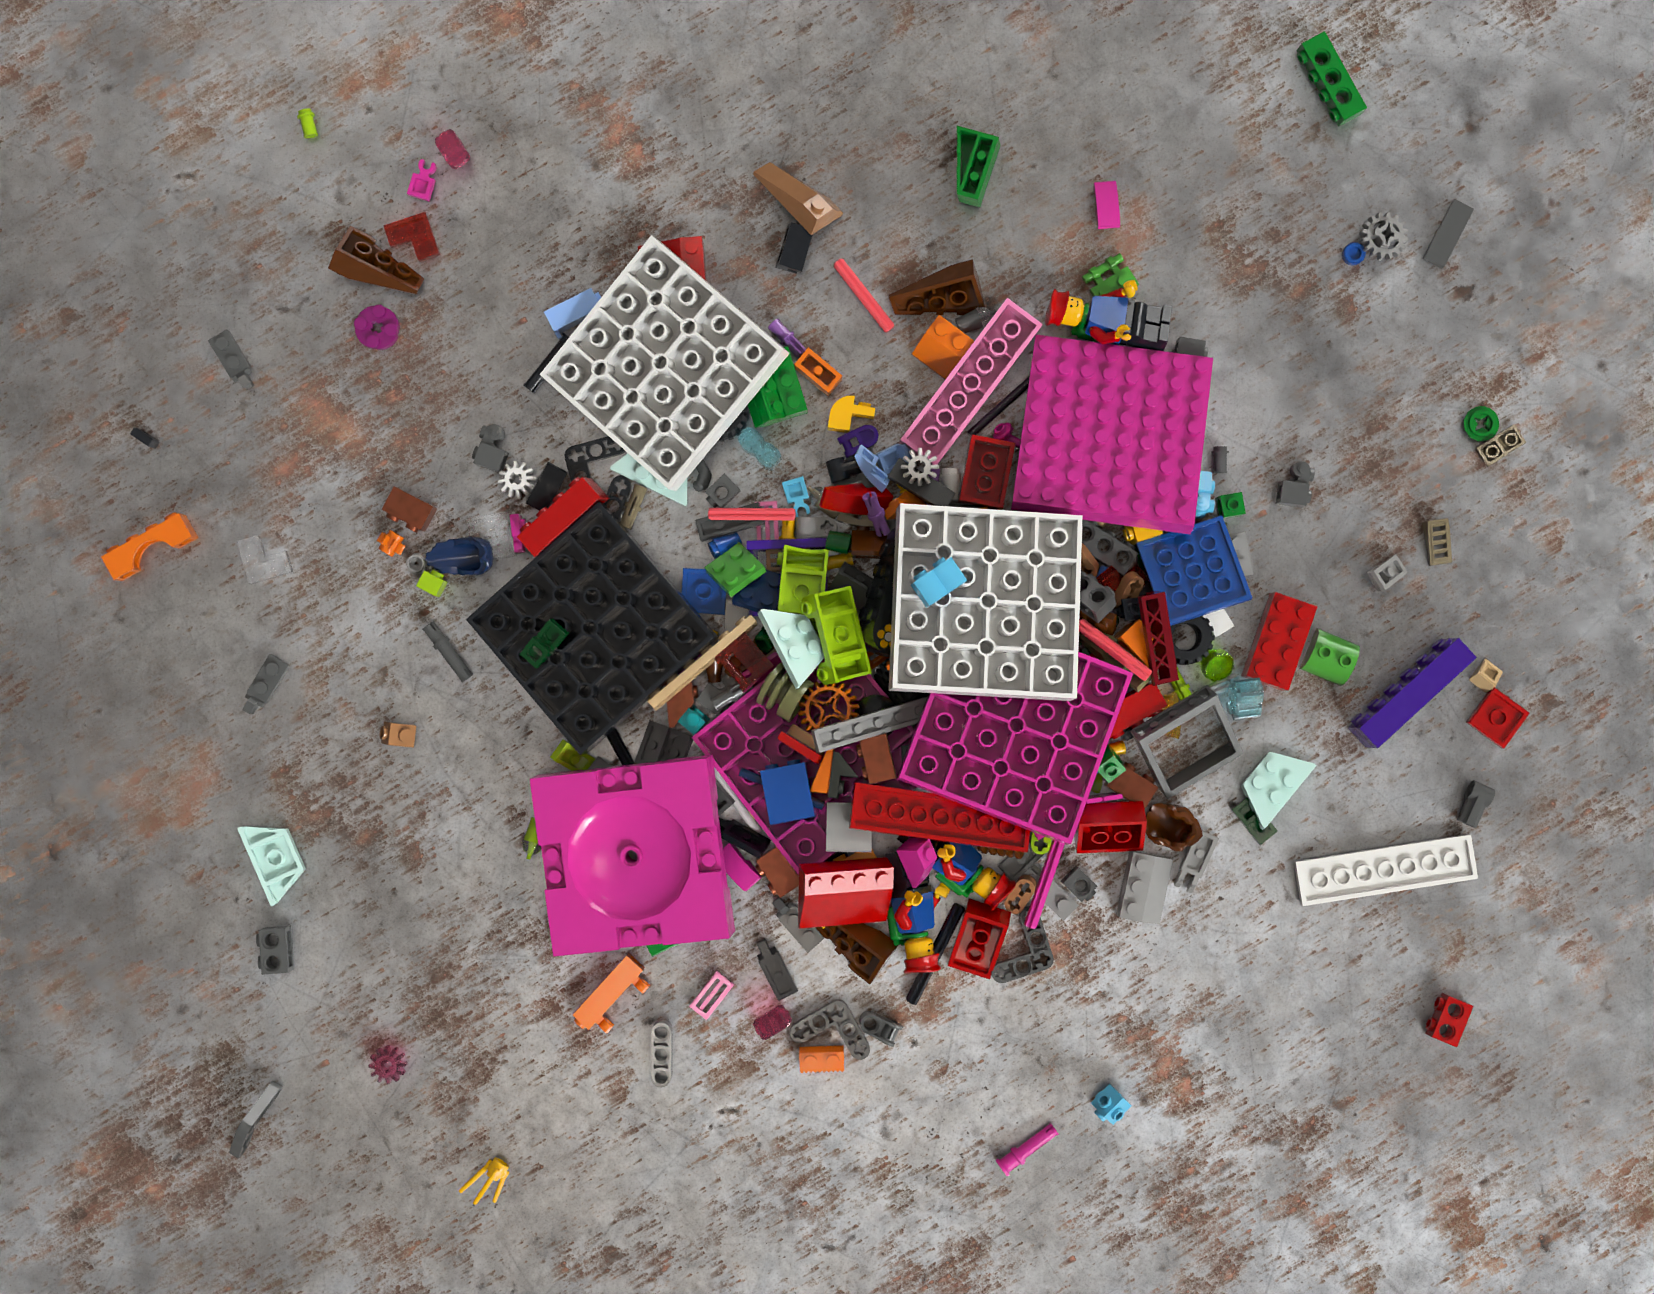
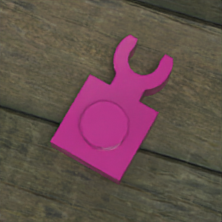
M421 159L418 163L420 173L412 174L407 194L408 196L430 202L436 182L434 178L430 177L436 172L437 166L432 162L429 169H424L425 161Z
M520 514L510 515L514 553H525V546L517 536L521 533L520 528L526 524V519H522Z

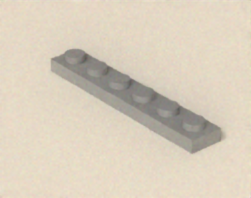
M928 696L813 729L811 733L816 752L821 753L917 724Z

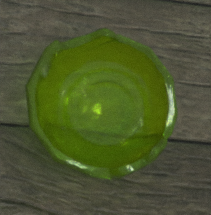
M1223 649L1208 651L1209 655L1203 657L1200 663L1203 675L1212 682L1228 677L1234 668L1233 657Z

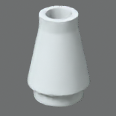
M958 467L942 468V474H940L942 485L955 492L952 499H958L962 473H959Z

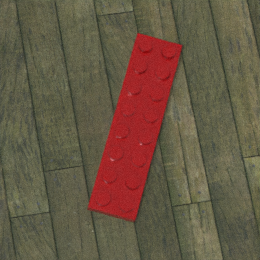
M854 783L849 829L1016 852H1028L1030 831L934 793Z

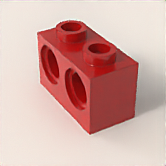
M1441 993V996L1435 1000V1010L1432 1017L1427 1020L1425 1034L1457 1047L1474 1006ZM1454 1003L1455 1010L1449 1014L1448 1007ZM1446 1024V1032L1444 1034H1440V1027Z

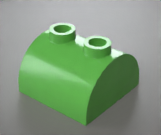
M1316 628L1299 669L1342 686L1347 682L1355 668L1360 646Z

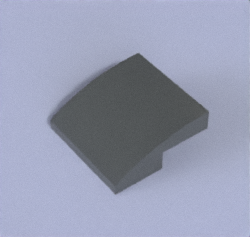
M649 720L635 762L641 764L686 758L693 742L691 738L693 736Z

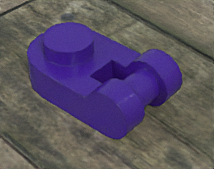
M863 425L838 437L837 440L840 445H843L845 449L844 454L847 458L854 456L860 445L867 449L874 446L878 441L879 434L874 426ZM856 437L859 445L853 447L850 440Z

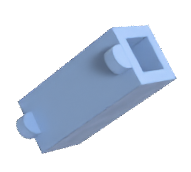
M589 288L544 311L558 339L562 338L561 333L580 324L601 299L599 292L594 294L592 288Z

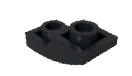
M547 462L536 485L527 498L526 504L539 511L544 507L549 508L567 472Z

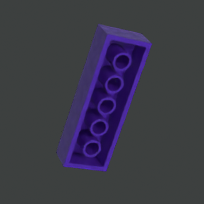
M1441 638L1432 645L1433 650L1429 654L1424 653L1415 661L1417 665L1412 669H1406L1400 674L1399 677L1401 679L1396 684L1392 683L1383 690L1384 695L1381 698L1373 699L1367 705L1368 709L1363 714L1359 713L1350 721L1352 724L1348 729L1365 747L1378 749L1477 658L1460 638H1447L1444 640Z

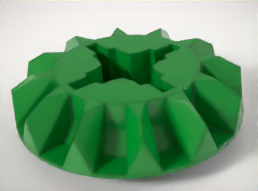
M1485 406L1471 409L1463 420V430L1468 434V438H1472L1477 442L1493 438L1499 429L1497 414ZM1486 417L1483 423L1485 429L1475 430L1478 425L1476 420L1480 421Z

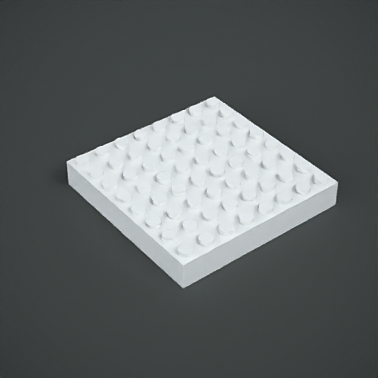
M651 235L540 375L665 487L677 491L790 353L662 242Z
M900 503L896 508L889 691L1060 701L1077 699L1083 515ZM942 557L945 560L952 557L967 581L926 608L911 586L915 582L913 577L923 570L927 573L933 570L932 564Z

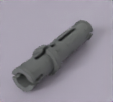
M434 621L422 629L433 642L434 649L439 650L461 682H464L473 675L449 643L450 639L448 636H444Z

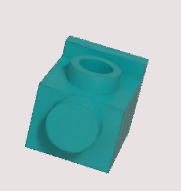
M693 705L692 708L687 709L678 722L695 735L711 719Z

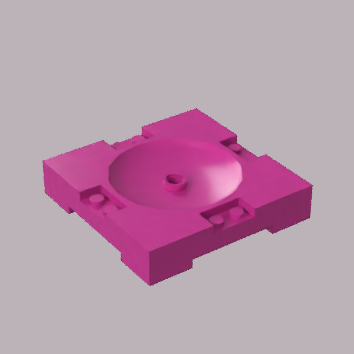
M713 755L589 770L581 769L546 773L530 778L538 846L541 845L546 879L547 889L544 891L553 957L613 951L625 947L655 944L671 945L729 939L733 935L735 925L722 846ZM630 850L637 853V860L630 858Z

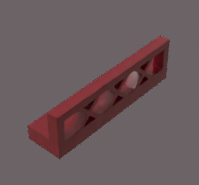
M1148 592L1146 595L1138 597L1149 669L1152 670L1150 675L1153 686L1177 681L1179 677L1165 592Z

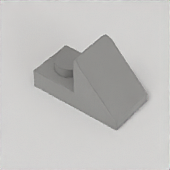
M1396 554L1389 557L1379 566L1366 572L1375 589L1381 592L1388 589L1408 573Z

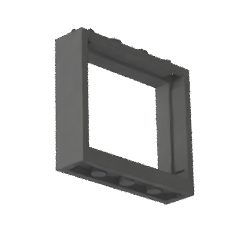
M1208 685L1130 730L1159 790L1167 799L1177 795L1182 790L1244 754L1217 694ZM1213 707L1229 743L1165 780L1148 744L1208 708Z

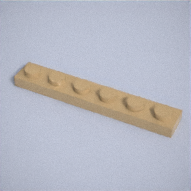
M749 615L748 617L743 616L735 623L736 627L731 632L727 630L718 638L719 642L714 646H707L701 652L702 656L695 661L693 659L684 666L685 671L680 675H673L667 681L668 685L662 690L660 688L655 690L650 695L651 699L648 701L653 709L657 711L754 629L758 624L753 616Z

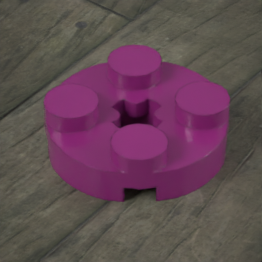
M382 305L365 308L354 321L358 340L370 349H388L395 344L399 337L400 322L397 316L390 309ZM375 323L383 324L380 333L372 331Z

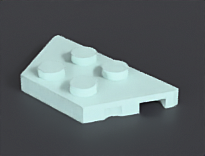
M628 453L610 467V470L687 507L688 478L677 491L670 490Z
M761 609L758 612V616L795 689H798L824 659L820 639L809 618L805 615Z
M1268 752L1241 784V788L1245 796L1248 797L1249 805L1252 811L1255 812L1260 822L1259 827L1262 830L1268 826L1317 765L1273 752Z
M239 827L237 828L270 906H274L306 870L288 828Z

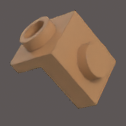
M384 722L379 734L380 739H382L381 743L414 748L416 725Z

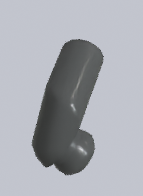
M703 459L696 467L699 474L696 481L693 482V488L698 492L708 488L712 477Z

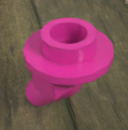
M1000 423L995 427L994 439L1016 443L1015 447L1020 448L1021 439L1011 434L1014 429L1010 423Z

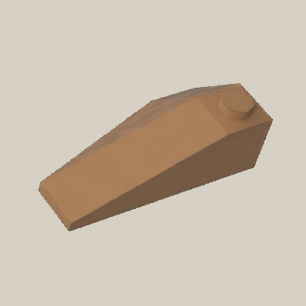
M771 162L753 172V175L810 235L843 215V212L829 197Z

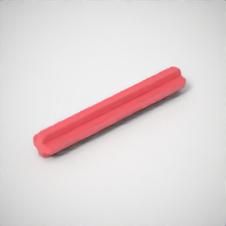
M841 258L834 263L836 271L883 331L889 332L894 327V323L845 260Z
M709 508L708 518L710 520L793 521L796 517V511L793 508Z
M1083 618L1079 620V632L1143 681L1149 678L1152 673L1151 669Z

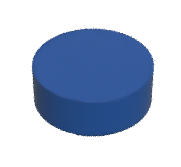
M1358 242L1349 243L1342 251L1343 261L1351 266L1358 265L1364 260L1366 252L1363 251L1364 246Z

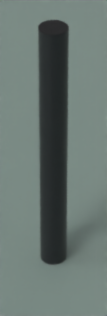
M1029 376L970 428L967 434L970 437L972 434L977 435L1028 389Z

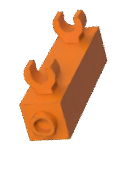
M628 953L574 1012L575 1023L582 1029L586 1027L588 1030L596 1023L605 1033H608L614 1024L603 1014L632 983L642 994L649 988L650 984L639 976L645 967Z

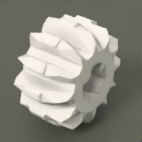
M918 448V456H916L913 450H910L909 453L912 459L904 456L903 460L909 462V464L901 465V469L909 470V472L903 474V477H908L911 474L910 484H913L915 479L918 478V486H922V478L925 479L927 484L931 483L928 474L936 478L937 474L931 471V469H939V465L931 464V462L937 460V457L934 456L929 459L930 450H927L923 456L922 448ZM920 460V463L924 462L926 464L923 468V473H920V470L916 472L914 469L917 466L916 461Z
M513 461V468L506 464L505 468L508 471L499 472L504 478L499 479L498 483L505 484L502 486L501 491H508L510 498L516 494V497L521 499L522 491L526 496H529L530 493L527 488H534L530 481H535L536 477L529 476L534 470L532 468L526 469L527 464L525 462H522L519 467L518 462ZM514 476L522 477V479H519L521 481L520 484L513 483L515 481L513 479Z

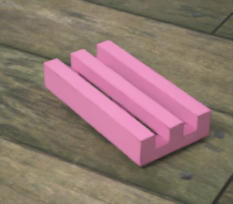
M777 501L759 502L760 506H764V508H769V506L777 508ZM765 520L766 540H770L769 520ZM774 520L775 540H779L778 520ZM761 525L756 526L757 540H762Z
M716 971L689 1007L707 1020L734 986V983ZM718 978L720 980L719 983L698 1008L696 1004ZM723 984H726L727 987L720 994L717 1000L713 1003L710 1009L705 1013L703 1009L707 1006V1004L714 997V995L721 988V986Z

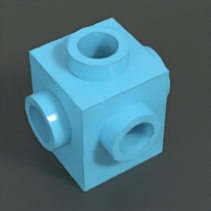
M1110 1084L1103 1091H1100L1091 1102L1096 1108L1094 1113L1103 1122L1107 1119L1113 1125L1121 1120L1125 1112L1132 1106Z

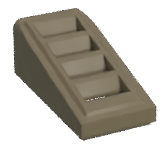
M1449 519L1423 522L1429 566L1452 563ZM1440 526L1441 531L1433 532L1432 527ZM1442 535L1441 540L1433 541V536ZM1443 544L1444 548L1434 550V545ZM1445 553V557L1435 558L1434 554Z

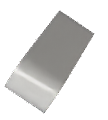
M666 1019L656 1021L651 1029V1081L656 1087L662 1088L670 1083L673 1074L672 1024ZM656 1027H666L668 1034L660 1036L656 1032ZM663 1048L667 1051L668 1056L660 1058L657 1056L656 1050ZM664 1071L667 1073L668 1078L666 1080H659L656 1072Z

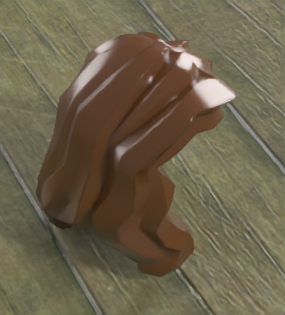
M1156 803L1146 813V834L1154 844L1180 852L1186 847L1193 846L1203 837L1198 820L1184 806Z

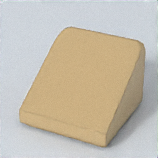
M1485 658L1469 680L1486 693L1496 687L1503 671Z

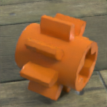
M389 530L387 534L381 532L376 540L381 543L378 549L391 557L394 556L395 552L401 555L406 547L402 544L404 538L392 530Z

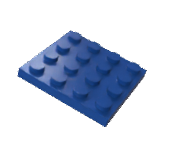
M1222 515L1194 524L1191 534L1169 532L1136 544L1152 591L1165 592L1170 626L1252 600L1253 598Z

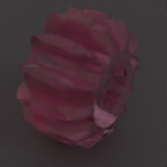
M453 130L443 131L435 138L438 150L451 168L457 169L462 167L470 160L469 152Z
M778 1005L755 1019L753 1026L761 1039L767 1040L788 1027L792 1019L788 1010L783 1005Z
M386 1045L384 1050L378 1048L376 1054L370 1056L373 1062L368 1065V1068L375 1069L371 1076L378 1075L377 1082H382L384 1078L386 1084H390L392 1079L397 1082L400 1080L399 1075L406 1073L402 1067L406 1066L408 1062L401 1061L405 1053L398 1055V1047H395L391 1052L390 1045ZM390 1061L392 1065L386 1068L384 1064Z

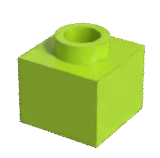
M432 569L431 573L424 570L416 586L436 597H440L448 582L443 580V574Z

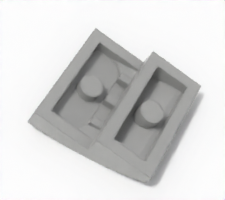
M827 802V852L872 851L871 831L849 829L852 803Z

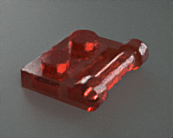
M745 632L714 659L718 664H722L737 681L743 693L748 691L753 684L774 667L771 661ZM732 653L751 674L749 678L746 679L728 659Z

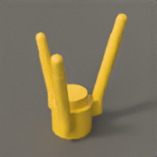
M497 1157L493 1161L489 1159L486 1165L459 1189V1193H463L488 1170L486 1174L489 1178L473 1201V1204L476 1205L493 1180L498 1181L500 1178L492 1200L493 1203H496L505 1179L510 1173L507 1171L509 1165Z

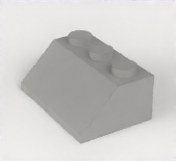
M1129 851L1116 911L1118 917L1143 923L1160 924L1173 859L1138 851Z

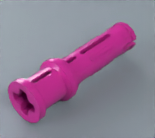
M1049 1123L1018 1148L1012 1147L1010 1149L1011 1152L1001 1159L997 1158L995 1161L1008 1177L1010 1175L1009 1172L1019 1165L1023 1166L1027 1157L1059 1134L1053 1125Z

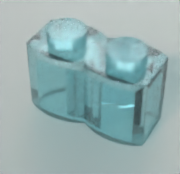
M748 427L738 438L741 448L747 454L755 456L757 462L764 469L772 471L782 460L779 450L774 445L765 442L757 430Z
M1260 677L1232 681L1231 688H1228L1230 701L1226 703L1228 715H1232L1233 721L1260 717L1264 698V689Z

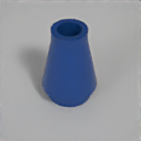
M735 532L730 535L712 538V541L707 543L712 556L716 559L740 542L742 544L738 533Z

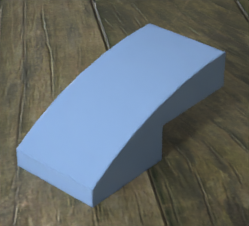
M860 445L854 456L856 462L866 478L879 491L883 492L890 479L887 478L888 475L876 466L878 457L863 445Z

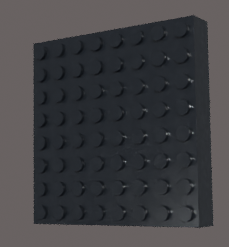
M601 502L596 503L466 619L580 755L587 754L649 700L650 695L655 690L661 689L666 685L673 675L682 671L688 662L698 657L707 646L719 638L607 506ZM553 618L569 634L536 669L520 653L532 637L537 636L547 621Z

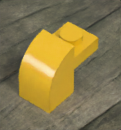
M855 396L842 397L831 408L828 430L848 433L850 432L852 416L874 420L875 408L871 407L872 404L858 402V405H854Z

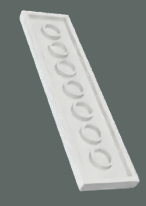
M1470 834L1294 861L1301 906L1478 879Z

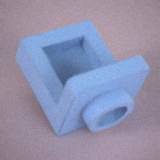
M895 444L874 454L878 457L877 464L879 469L886 474L891 472L899 458L902 460L904 456L912 458L909 453L910 449L906 444Z

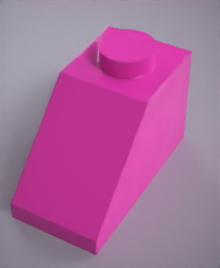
M908 838L896 851L912 888H917L929 875L937 855L930 839Z

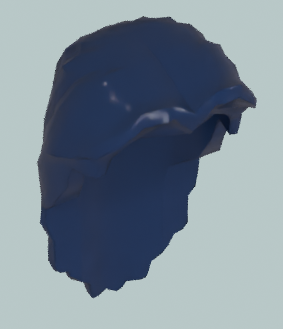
M470 536L436 543L432 550L426 553L425 560L428 566H433L441 574L478 576L491 569L494 557L489 541Z

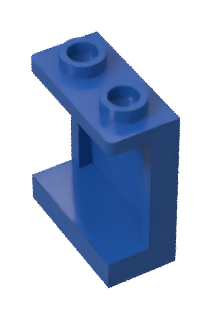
M800 759L787 761V766L779 767L778 763L766 765L765 770L760 771L770 825L816 817L807 775V765L805 762L801 763Z

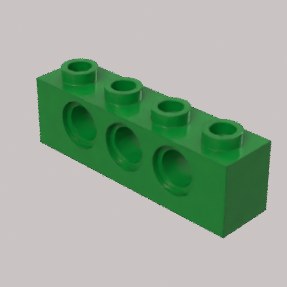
M1323 31L1301 43L1296 50L1297 58L1306 67L1310 82L1316 85L1320 100L1327 105L1331 120L1336 122L1339 127L1361 115L1367 109V106L1326 32ZM1315 57L1321 58L1323 65L1316 63ZM1325 77H1331L1334 80V84L1328 83ZM1336 96H1342L1345 103L1338 102Z

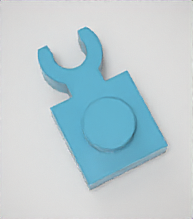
M803 476L782 482L787 503L795 504L793 509L796 511V517H799L797 513L799 508H804L807 515H809L810 508L803 501L809 499Z

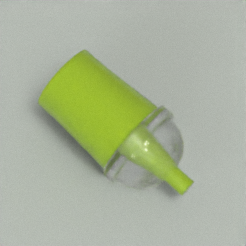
M531 817L525 837L522 839V847L527 853L526 859L529 860L532 854H537L541 851V845L538 846L534 817Z

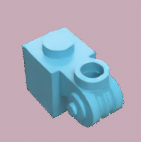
M1200 472L1195 518H1203L1207 513H1213L1215 501L1210 500L1211 494L1215 490L1212 472Z

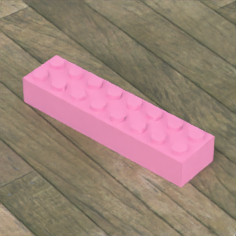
M1007 298L900 439L899 443L906 444L910 450L915 452L916 456H918V448H922L923 456L927 450H930L931 453L928 458L937 457V460L931 462V464L938 465L1043 324Z

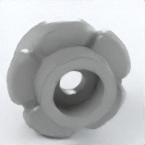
M413 553L406 559L407 570L411 574H422L427 566L426 557H422L420 553Z

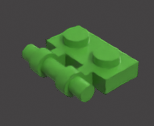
M1120 253L1114 257H1108L1103 264L1098 267H1092L1088 270L1087 274L1082 276L1086 284L1092 280L1096 284V286L1089 290L1093 297L1119 288L1124 289L1123 284L1129 280H1135L1137 287L1139 286L1138 281L1128 266L1122 270L1118 268L1117 265L1124 261ZM1110 270L1113 275L1103 281L1101 275Z

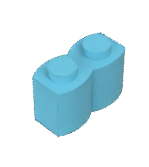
M942 557L932 564L933 570L928 573L923 570L913 577L915 582L911 586L926 608L967 581L952 557L947 560Z

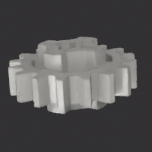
M1379 212L1375 216L1369 217L1368 221L1362 224L1364 229L1359 232V235L1364 238L1359 243L1366 245L1363 251L1369 250L1371 252L1370 258L1377 255L1378 261L1384 257L1386 261H1389L1391 258H1396L1400 255V252L1406 248L1404 244L1409 241V238L1404 235L1408 232V229L1402 228L1405 222L1399 223L1397 221L1398 215L1391 218L1390 212H1387L1384 216L1382 212ZM1380 223L1379 227L1372 229L1374 225ZM1395 244L1394 248L1387 250L1389 246Z

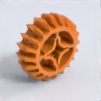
M815 682L817 688L815 691L809 687L807 690L811 695L807 696L804 694L802 696L807 702H799V706L805 708V710L798 712L799 716H806V718L801 720V724L809 723L805 730L809 732L813 728L824 727L832 718L844 721L851 717L859 716L858 713L853 712V710L859 709V705L851 703L856 701L857 697H848L852 689L849 688L844 692V683H841L836 688L837 683H833L831 686L824 685V687H820V684ZM834 692V695L826 702L815 699L822 693ZM840 696L847 703L846 715L837 709ZM829 704H833L832 709L838 716L834 713L832 715L829 713V716H825V710L819 705L824 707L827 705L829 707ZM812 705L821 711L817 725L811 716Z

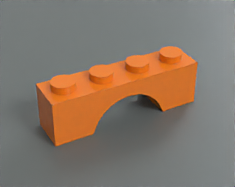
M176 512L171 513L164 518L165 521L162 523L152 524L145 528L146 532L128 537L126 543L121 546L115 545L107 549V553L101 556L113 580L123 581L141 571L140 561L142 554L153 543L163 541L171 547L180 549L198 539L187 516L180 513L177 514Z

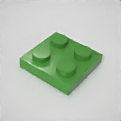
M740 542L704 567L706 573L730 597L766 572L764 565Z

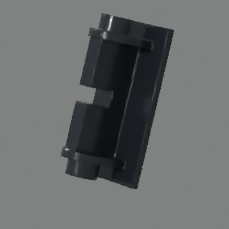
M1138 598L1121 599L1122 605L1115 609L1116 616L1124 618L1125 621L1141 620Z

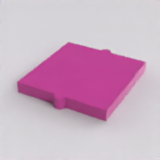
M1114 792L1089 795L1086 804L1123 799V796Z

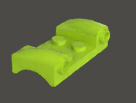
M784 545L782 552H778L777 565H781L777 611L804 615L801 611L803 597L825 592L829 550H811ZM811 618L809 620L819 637L815 618Z
M851 586L803 597L801 611L807 618H815L825 662L820 663L818 666V679L824 685L872 674Z

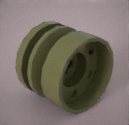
M779 663L764 680L756 702L763 705L768 700L766 704V709L768 710L779 704L776 715L790 723L802 708L799 706V702L805 703L806 701L802 696L804 694L809 696L810 692L807 689L809 687L813 688L814 683L806 679L798 689H795L788 673L784 674L786 669L783 663Z

